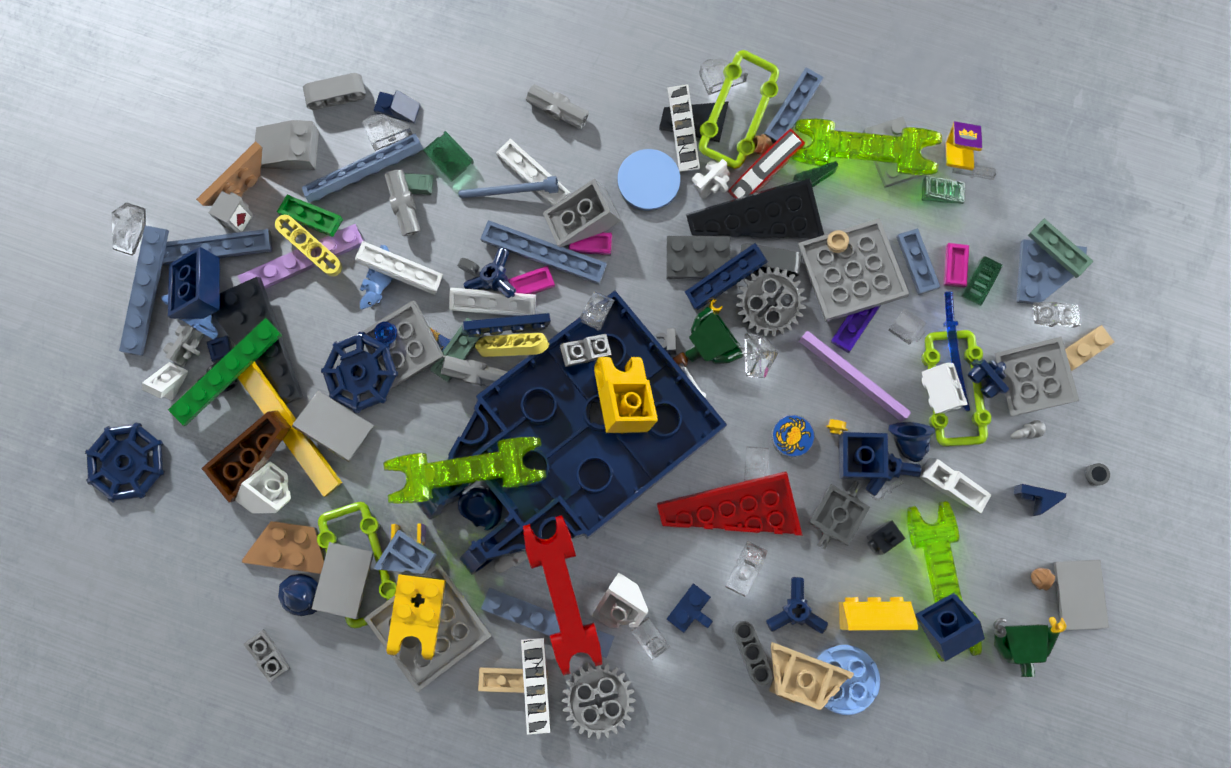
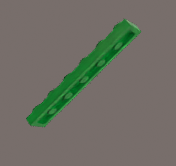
M265 318L176 401L168 411L183 426L188 425L282 336L281 332Z

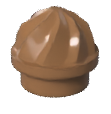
M764 134L756 135L753 139L755 143L754 152L757 155L762 156L773 145L771 138Z
M1038 568L1031 573V582L1039 590H1049L1055 581V575L1049 569Z

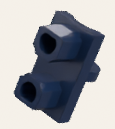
M975 359L971 363L973 368L967 376L974 383H979L982 379L987 382L980 389L986 398H993L998 393H1006L1009 390V387L1003 382V379L1007 376L1003 372L1006 369L1004 362L996 364L993 359L988 363L986 360L978 361Z

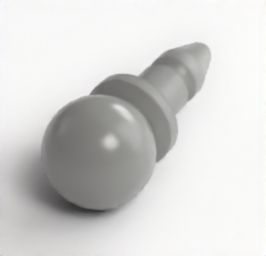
M1034 420L1029 424H1025L1023 429L1015 431L1010 437L1012 439L1041 437L1044 435L1046 427L1043 422Z

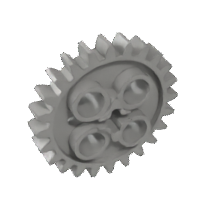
M766 267V273H763L759 268L758 276L751 273L752 280L744 279L746 287L739 286L743 294L736 295V297L742 299L741 302L736 303V306L742 307L738 315H745L742 322L749 321L750 323L747 327L749 329L756 326L755 333L757 334L762 329L764 336H767L769 331H771L772 336H776V330H779L783 335L785 327L792 330L790 324L792 322L799 324L796 316L803 317L804 315L799 310L806 308V306L801 304V301L807 298L800 296V293L805 289L797 288L801 281L793 282L792 280L795 275L791 274L787 277L786 269L780 274L779 267H775L773 272H771L770 267ZM769 280L775 283V289L772 292H766L764 289V284ZM783 286L784 290L774 299L776 304L774 306L769 305L763 315L759 317L758 313L768 304L767 297L773 298L779 288ZM785 294L791 296V303L788 306L781 304V298ZM754 297L761 299V306L757 309H753L750 305V301ZM770 311H776L778 315L777 320L772 323L769 322L767 314Z
M590 663L588 664V671L580 667L581 675L573 673L572 676L575 681L567 680L566 682L571 688L563 689V693L568 695L567 698L561 700L563 703H568V706L563 708V712H570L566 721L573 719L572 728L579 725L581 727L579 734L581 735L586 730L588 731V738L592 736V733H596L597 739H600L601 733H604L609 738L610 730L617 735V726L625 728L623 720H631L627 712H634L635 710L629 706V703L636 702V699L629 697L630 694L635 692L634 689H627L631 681H623L625 673L617 675L618 667L610 671L609 663L606 664L604 669H601V665L593 669ZM603 680H610L613 683V689L610 692L601 690L600 684ZM581 686H588L590 688L591 695L588 698L579 696L578 690ZM615 693L618 694L617 698L602 701V706L593 703L585 707H579L580 703L594 700L596 694H599L600 698ZM614 702L619 706L617 714L611 715L606 711V706L609 703ZM587 709H594L597 713V718L593 721H588L584 717V712Z

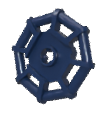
M361 331L357 335L342 341H335L332 344L333 348L324 367L321 368V373L324 375L329 391V397L352 409L354 413H360L361 410L379 403L384 404L387 401L386 397L396 376H398L389 350V344L382 343ZM356 344L355 350L346 353L345 348ZM364 344L377 350L373 354L364 350ZM340 355V360L342 361L340 365H337L336 369H333L338 356ZM381 355L387 371H381L378 361ZM358 366L363 370L361 377L354 374ZM334 373H335L336 376H337V380H338V383H339V386H338V387H336V384H335V381H334V378H333V374H334ZM381 375L386 376L380 391H378L376 386L381 381ZM344 390L349 391L353 394V400L343 396L342 392ZM371 392L374 397L360 401L362 394Z
M137 422L132 425L105 427L100 437L85 451V454H87V484L95 487L112 503L116 500L142 499L146 497L147 491L165 473L163 470L162 440L155 438L142 427L141 423ZM129 434V437L119 441L116 439V435ZM138 435L148 443L147 446L142 447L136 442ZM109 440L110 444L105 448V450L102 453H98L100 449ZM153 450V467H149L147 453ZM96 457H99L100 462H102V467H100L98 473ZM128 457V465L121 468L122 462L120 459ZM146 471H151L152 473L140 486L138 480ZM106 477L111 481V488L105 485L101 478ZM131 484L133 490L118 491L120 485Z

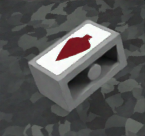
M221 191L208 212L219 224L234 233L243 232L253 217V213L248 209L249 205L244 203L242 198L233 192L229 195Z

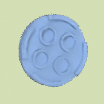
M643 149L629 155L621 164L618 172V187L623 199L632 207L643 211L655 210L669 205L676 197L680 187V172L674 160L667 154L654 149Z
M850 645L833 646L819 655L818 660L854 673L851 679H847L839 687L840 690L836 695L829 698L828 703L824 707L842 715H853L864 711L877 697L880 689L879 670L872 658L860 648Z

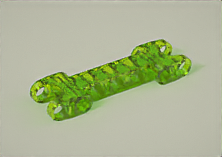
M801 119L796 121L795 130L811 137L812 143L807 147L801 148L791 157L794 161L808 165L828 166L830 165L831 157L897 163V172L907 175H932L938 172L939 164L924 158L921 154V150L924 147L942 143L943 136L937 131L906 127L902 129L901 136L836 131V123L827 119Z
M537 437L505 439L497 442L499 452L431 463L427 461V453L402 455L383 462L385 471H401L406 475L405 486L401 490L387 495L388 503L407 504L429 501L433 499L431 491L433 488L496 478L503 479L504 488L524 486L541 481L546 478V471L526 468L522 462L525 453L542 446L541 439Z
M948 501L939 502L938 518L934 524L925 522L916 506L908 507L907 527L913 549L923 548L934 603L952 593H955L962 601L950 543L959 542L960 539L957 521L951 505ZM982 641L968 648L972 656L981 655ZM935 650L938 659L941 662L944 661V659Z

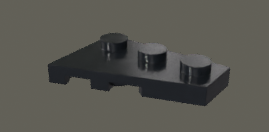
M729 101L724 102L716 122L718 133L710 138V141L720 142ZM715 103L691 105L695 136L697 138L702 137L700 127L709 120ZM664 107L659 130L674 133L670 107Z

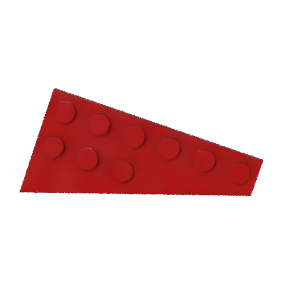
M787 471L657 503L662 526L702 527L712 530L716 528L726 531L754 533L774 532V534L788 533L803 536Z

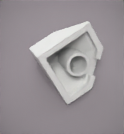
M268 462L241 484L235 501L252 514L276 513L291 499L287 486V473L272 462Z
M618 573L593 612L592 617L609 628H618L620 625L638 627L648 613V608L638 585Z

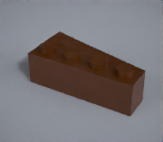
M278 410L268 411L201 469L229 503L234 502L241 484L266 464L291 429V426Z

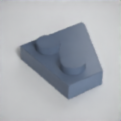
M398 530L374 568L377 570L425 574L437 554Z

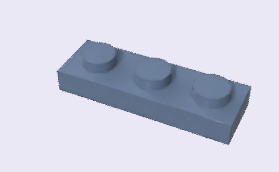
M919 229L898 234L896 238L918 295L939 289L940 284Z

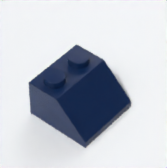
M842 432L839 435V479L864 480L888 478V433Z
M955 593L915 614L930 643L945 662L985 639L981 622Z

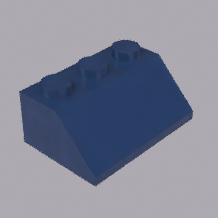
M199 246L169 264V318L204 319L219 310V257Z

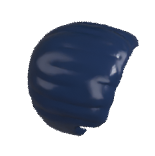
M474 486L460 496L458 510L475 527L484 526V530L489 531L497 526L501 519L502 503L489 487Z

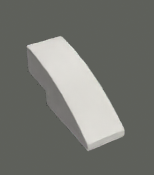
M928 458L922 468L920 479L964 506L982 513L991 497L989 492L961 472L952 470L938 459Z

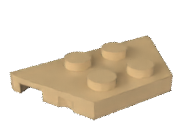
M771 642L776 694L821 710L828 703L829 698L835 696L840 690L839 687L854 675V673Z

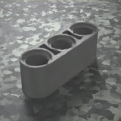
M742 244L740 253L752 244ZM758 245L768 260L765 265L760 267L764 273H766V267H770L771 272L774 271L775 267H779L780 274L786 269V276L794 274V277L799 276L802 260L800 252Z
M738 621L734 624L732 633L748 674L754 683L761 686L767 685L772 680L773 675L756 631L751 623ZM741 625H746L749 628V634L744 638L738 635V628ZM751 646L756 647L758 651L754 659H749L746 654L747 649ZM759 668H764L766 671V677L762 681H758L755 677V673Z

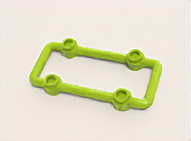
M746 50L738 51L732 63L725 66L723 71L725 80L709 120L700 127V134L702 135L699 142L700 152L718 162L723 159L727 162L728 167L734 169L742 167L746 157L754 152L755 143L753 139L770 98L778 93V85L776 84L779 77L778 67ZM742 59H745L771 72L769 80L760 87L761 100L745 139H742L737 144L738 157L736 160H733L708 148L707 144L709 139L718 133L716 122L733 81L742 74L740 63Z
M969 330L932 332L925 337V352L921 355V361L928 369L936 367V364L940 361V353L934 349L933 341L966 338L968 348L964 352V359L970 363L971 369L973 368L971 363L975 359L980 361L983 358V351L977 346L976 337ZM981 381L979 383L973 382L976 412L972 415V422L978 427L979 436L945 438L944 428L948 424V417L944 413L935 414L933 410V415L929 418V425L935 429L936 439L940 445L949 447L978 445L986 442L988 438L987 425L990 424L992 417L989 411L985 410L984 397L980 390L982 388Z
M355 502L321 514L318 519L320 533L317 537V543L320 547L325 548L327 553L329 542L336 543L337 541L336 535L329 531L327 521L360 510L363 517L360 522V529L363 533L368 534L376 563L383 554L376 533L379 529V522L371 516L370 509L366 503ZM378 570L382 581L379 586V593L382 597L387 598L388 601L395 596L397 584L390 580L387 570ZM366 616L359 619L345 617L347 625L355 629L368 625L364 620Z

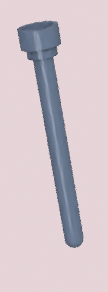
M550 176L544 179L543 182L460 190L458 195L460 198H471L540 190L552 194L558 193L559 187L557 176Z

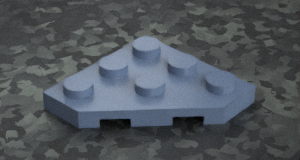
M1023 239L1020 243L1017 302L1038 305L1074 276L1035 241ZM1077 246L1087 255V247Z

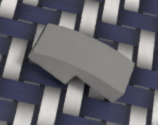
M606 334L586 337L583 340L560 345L565 367L594 361L598 357L612 355Z
M264 629L244 643L246 649L257 661L256 666L269 682L289 669L282 654Z

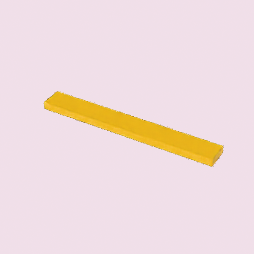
M254 361L237 378L263 414L268 411L278 410L291 426V429L283 438L284 443L323 497L328 496L342 484V481L313 441L292 427L296 418Z

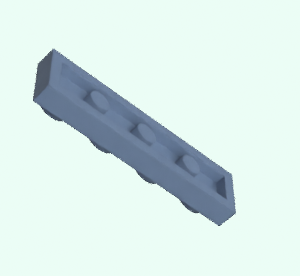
M806 67L764 135L771 138L772 142L775 143L790 128L793 129L824 77Z

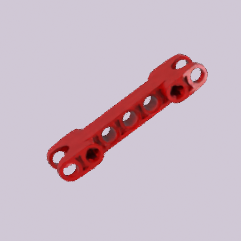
M561 515L555 517L556 532L549 539L538 538L531 529L530 524L523 526L526 553L531 569L543 566L560 632L551 634L550 639L556 661L563 676L570 674L569 662L573 655L581 652L588 654L595 663V667L602 665V655L594 622L586 625L582 624L565 559L576 557L569 529Z

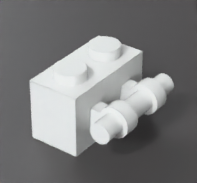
M945 363L922 371V384L928 390L930 396L929 405L935 411V414L957 410L962 406L968 405L954 363Z

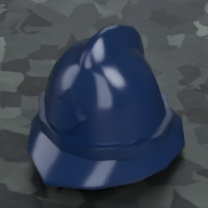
M898 422L889 425L888 431L894 435L895 440L898 442L902 455L908 460L920 462L930 450L929 442L931 441V436L935 433L934 428L914 422Z
M304 574L291 575L279 584L278 598L282 608L296 616L312 615L318 610L312 609L318 582Z

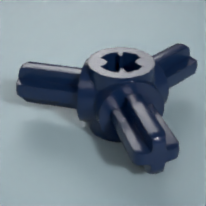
M499 248L493 263L485 265L480 272V276L465 281L463 284L464 288L478 290L485 287L486 290L500 291L506 298L514 297L516 288L508 282V277L505 275L506 269L504 268L509 251Z
M888 452V465H892V468L888 469V478L871 479L865 489L871 495L876 496L886 481L890 482L893 478H899L900 475L920 477L922 472L921 465L902 462L900 458H896L893 453L889 454Z
M791 578V599H787V605L782 607L783 611L766 620V624L771 632L788 623L791 625L798 623L801 626L806 624L820 634L826 631L828 622L812 613V608L807 605L808 600H804V578ZM798 604V608H802V613L795 617L796 614L792 613V609L796 608Z

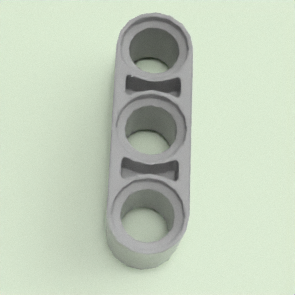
M358 73L314 81L303 86L306 106L311 110L358 101L366 96L362 75Z

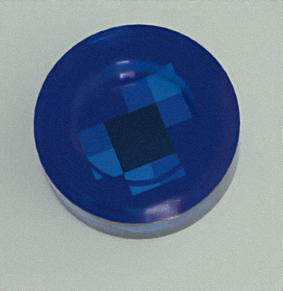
M380 322L374 329V336L376 340L382 343H392L397 337V328L390 322Z

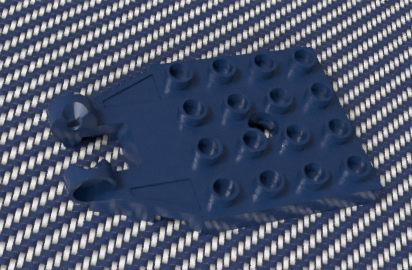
M616 290L548 341L549 347L543 353L529 355L476 396L477 403L474 407V413L461 437L458 436L448 454L447 462L441 467L431 485L432 489L417 502L422 512L431 520L437 517L446 505L458 501L463 494L462 492L482 478L508 510L509 516L504 519V522L482 539L480 538L476 542L472 541V545L460 557V561L471 575L484 568L495 558L526 551L523 526L530 524L531 529L538 538L549 539L556 532L555 517L562 515L569 529L571 539L585 536L586 539L590 538L727 426L726 422ZM606 334L612 354L608 357L611 358L616 369L625 372V365L631 357H640L643 361L646 379L650 382L658 421L648 432L606 433L605 424L591 423L589 421V411L592 403L600 402L594 372L596 360L565 367L560 345L583 340L586 337Z

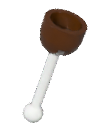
M684 352L672 358L706 398V393L700 390L686 368L688 359Z

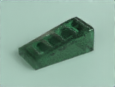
M834 161L798 173L794 176L793 181L810 177L813 188L833 175L837 170L838 163Z
M925 176L922 180V201L964 204L965 182ZM932 186H935V192H931ZM939 186L943 187L942 194L939 193ZM947 187H951L950 195H947ZM955 188H959V197L955 196Z
M983 256L978 261L962 297L981 306L1003 265ZM979 273L989 277V280L979 276ZM975 281L985 285V288L975 284ZM971 288L982 293L981 296L971 292Z

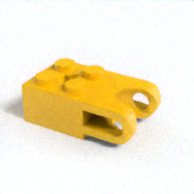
M598 357L594 365V372L606 433L648 432L658 421L650 382L646 379L642 359L640 357H631L625 365V372H622L614 367L610 357Z
M398 574L386 649L388 655H396L400 651L403 639L407 636H414L422 644V657L425 660H432L435 654L446 580ZM421 594V598H424L425 602L421 603L418 607L413 602V598Z

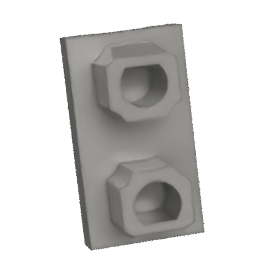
M188 324L186 326L179 325L175 331V335L178 336L174 344L171 342L167 343L163 349L167 354L166 358L184 367L193 353L198 356L201 354L196 348L205 335Z

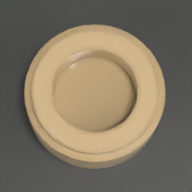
M840 230L831 232L827 239V247L834 253L844 252L849 244L848 235Z

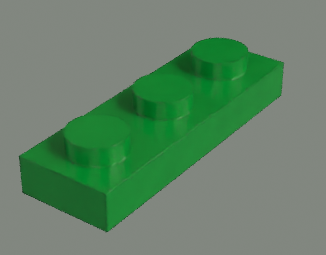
M288 194L277 210L280 216L289 215L297 223L331 237L335 235L343 221L340 215Z

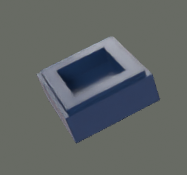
M227 335L206 342L213 363L220 361L233 349L230 337Z

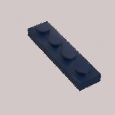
M754 243L687 289L685 294L693 307L698 311L765 265L768 260L759 246Z
M550 313L463 321L462 334L468 335V337H479L481 333L500 335L503 331L520 333L524 329L533 328V331H541L546 329L545 327H548L551 322Z

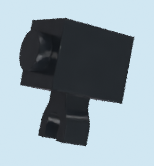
M893 520L886 522L866 536L869 540L867 544L870 549L879 555L887 553L906 539Z

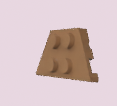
M255 141L196 200L202 206H213L221 191L229 195L233 192L242 197L249 187L256 184L261 175L263 148Z
M270 521L244 556L242 563L321 574L324 564V553L322 547L317 543V528Z

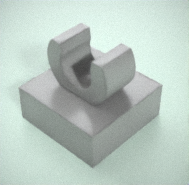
M668 328L667 335L657 333V339L662 338L665 340V343L661 346L664 349L667 348L668 354H677L676 329Z

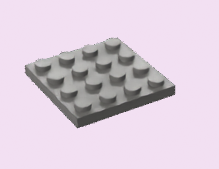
M880 218L840 230L849 237L848 247L841 253H834L827 247L829 234L798 243L799 251L802 254L805 268L825 322L909 296L908 289Z
M439 563L420 576L446 580L434 657L432 660H425L422 657V644L414 636L405 637L400 651L394 656L390 655L417 693L492 636ZM421 594L413 598V602L418 607L421 603L425 602V599L421 598ZM395 596L364 618L385 649H387Z

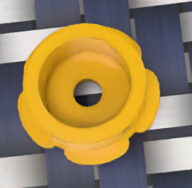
M829 419V424L826 425L830 429L829 433L840 435L843 431H848L846 429L847 422Z

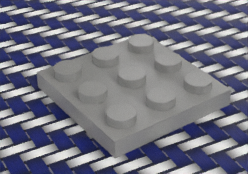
M416 301L409 302L362 331L382 343H388L390 346L389 350L395 369L398 372V376H396L390 390L445 358ZM393 327L390 339H384V336H381L382 330ZM365 344L369 353L373 354L377 350ZM381 355L378 358L381 371H387ZM381 375V377H382V379H383V381H384L385 378H386V376Z
M1062 337L994 353L997 363L1004 362L1006 364V369L1003 372L1007 376L1003 379V382L1009 387L1005 395L1011 417L1079 401Z

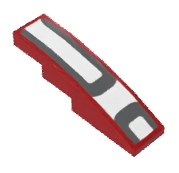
M790 128L755 161L727 192L734 199L757 193L772 180L773 176L788 163L791 157L804 147L805 142Z

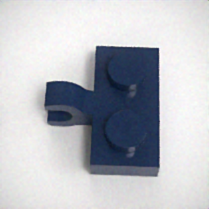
M693 583L666 620L683 633H685L694 619L706 628H709L713 621L703 614L701 610L711 596Z

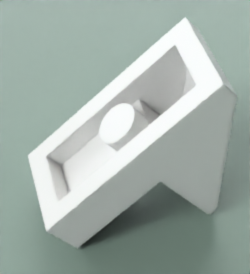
M168 362L142 383V390L158 398L165 397L173 400L188 375V370Z

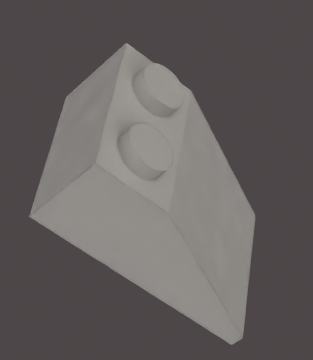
M290 120L256 127L255 141L263 148L261 168L316 170L319 130L314 122Z
M596 179L591 180L543 212L558 247L603 233L621 221L606 188Z

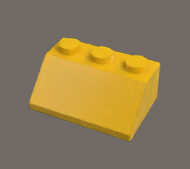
M845 597V602H838L841 630H918L911 601H904L903 597H890V602H881V597H867V602H859L858 597Z

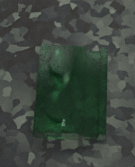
M445 131L441 137H437L424 148L423 152L452 182L474 161Z

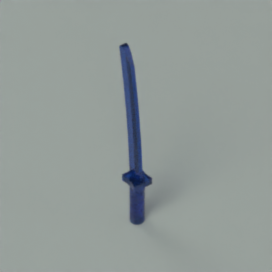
M953 291L944 292L946 322L943 323V327L947 328L951 363H954L968 404L962 407L968 412L970 411V406L964 384L956 332L958 321H955Z

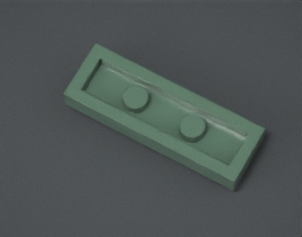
M1045 218L1028 234L1033 241L1075 278H1078L1093 263L1090 257Z
M461 325L442 353L444 356L465 360L484 333H481L479 337H468V335L462 334ZM443 358L433 364L430 371L449 383L453 377L441 374Z

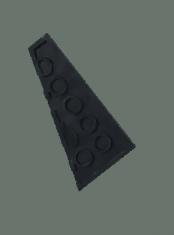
M810 177L686 214L692 236L726 235L732 237L817 238L824 235Z
M254 277L220 293L219 310L213 313V316L235 345L243 340L265 318L279 330L261 277ZM281 336L255 360V363L284 403L289 404L303 398Z

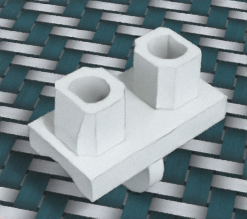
M711 159L706 165L708 174L703 176L701 173H697L692 178L693 185L698 189L701 198L706 199L712 192L715 194L718 190L724 193L728 190L726 182L730 180L728 177L730 172L727 169L728 164L725 160L722 159L720 162Z

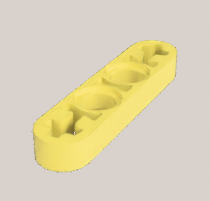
M281 215L276 219L275 228L326 275L334 277L341 273L342 263L292 217ZM284 222L289 224L294 230L292 233L282 226ZM299 234H305L307 237L306 241L302 244L296 243V237ZM319 247L322 249L321 255L316 258L312 257V249ZM327 259L330 263L336 266L335 269L329 268L324 260Z
M543 333L485 336L475 344V348L482 357L537 355L543 353L549 347V342Z

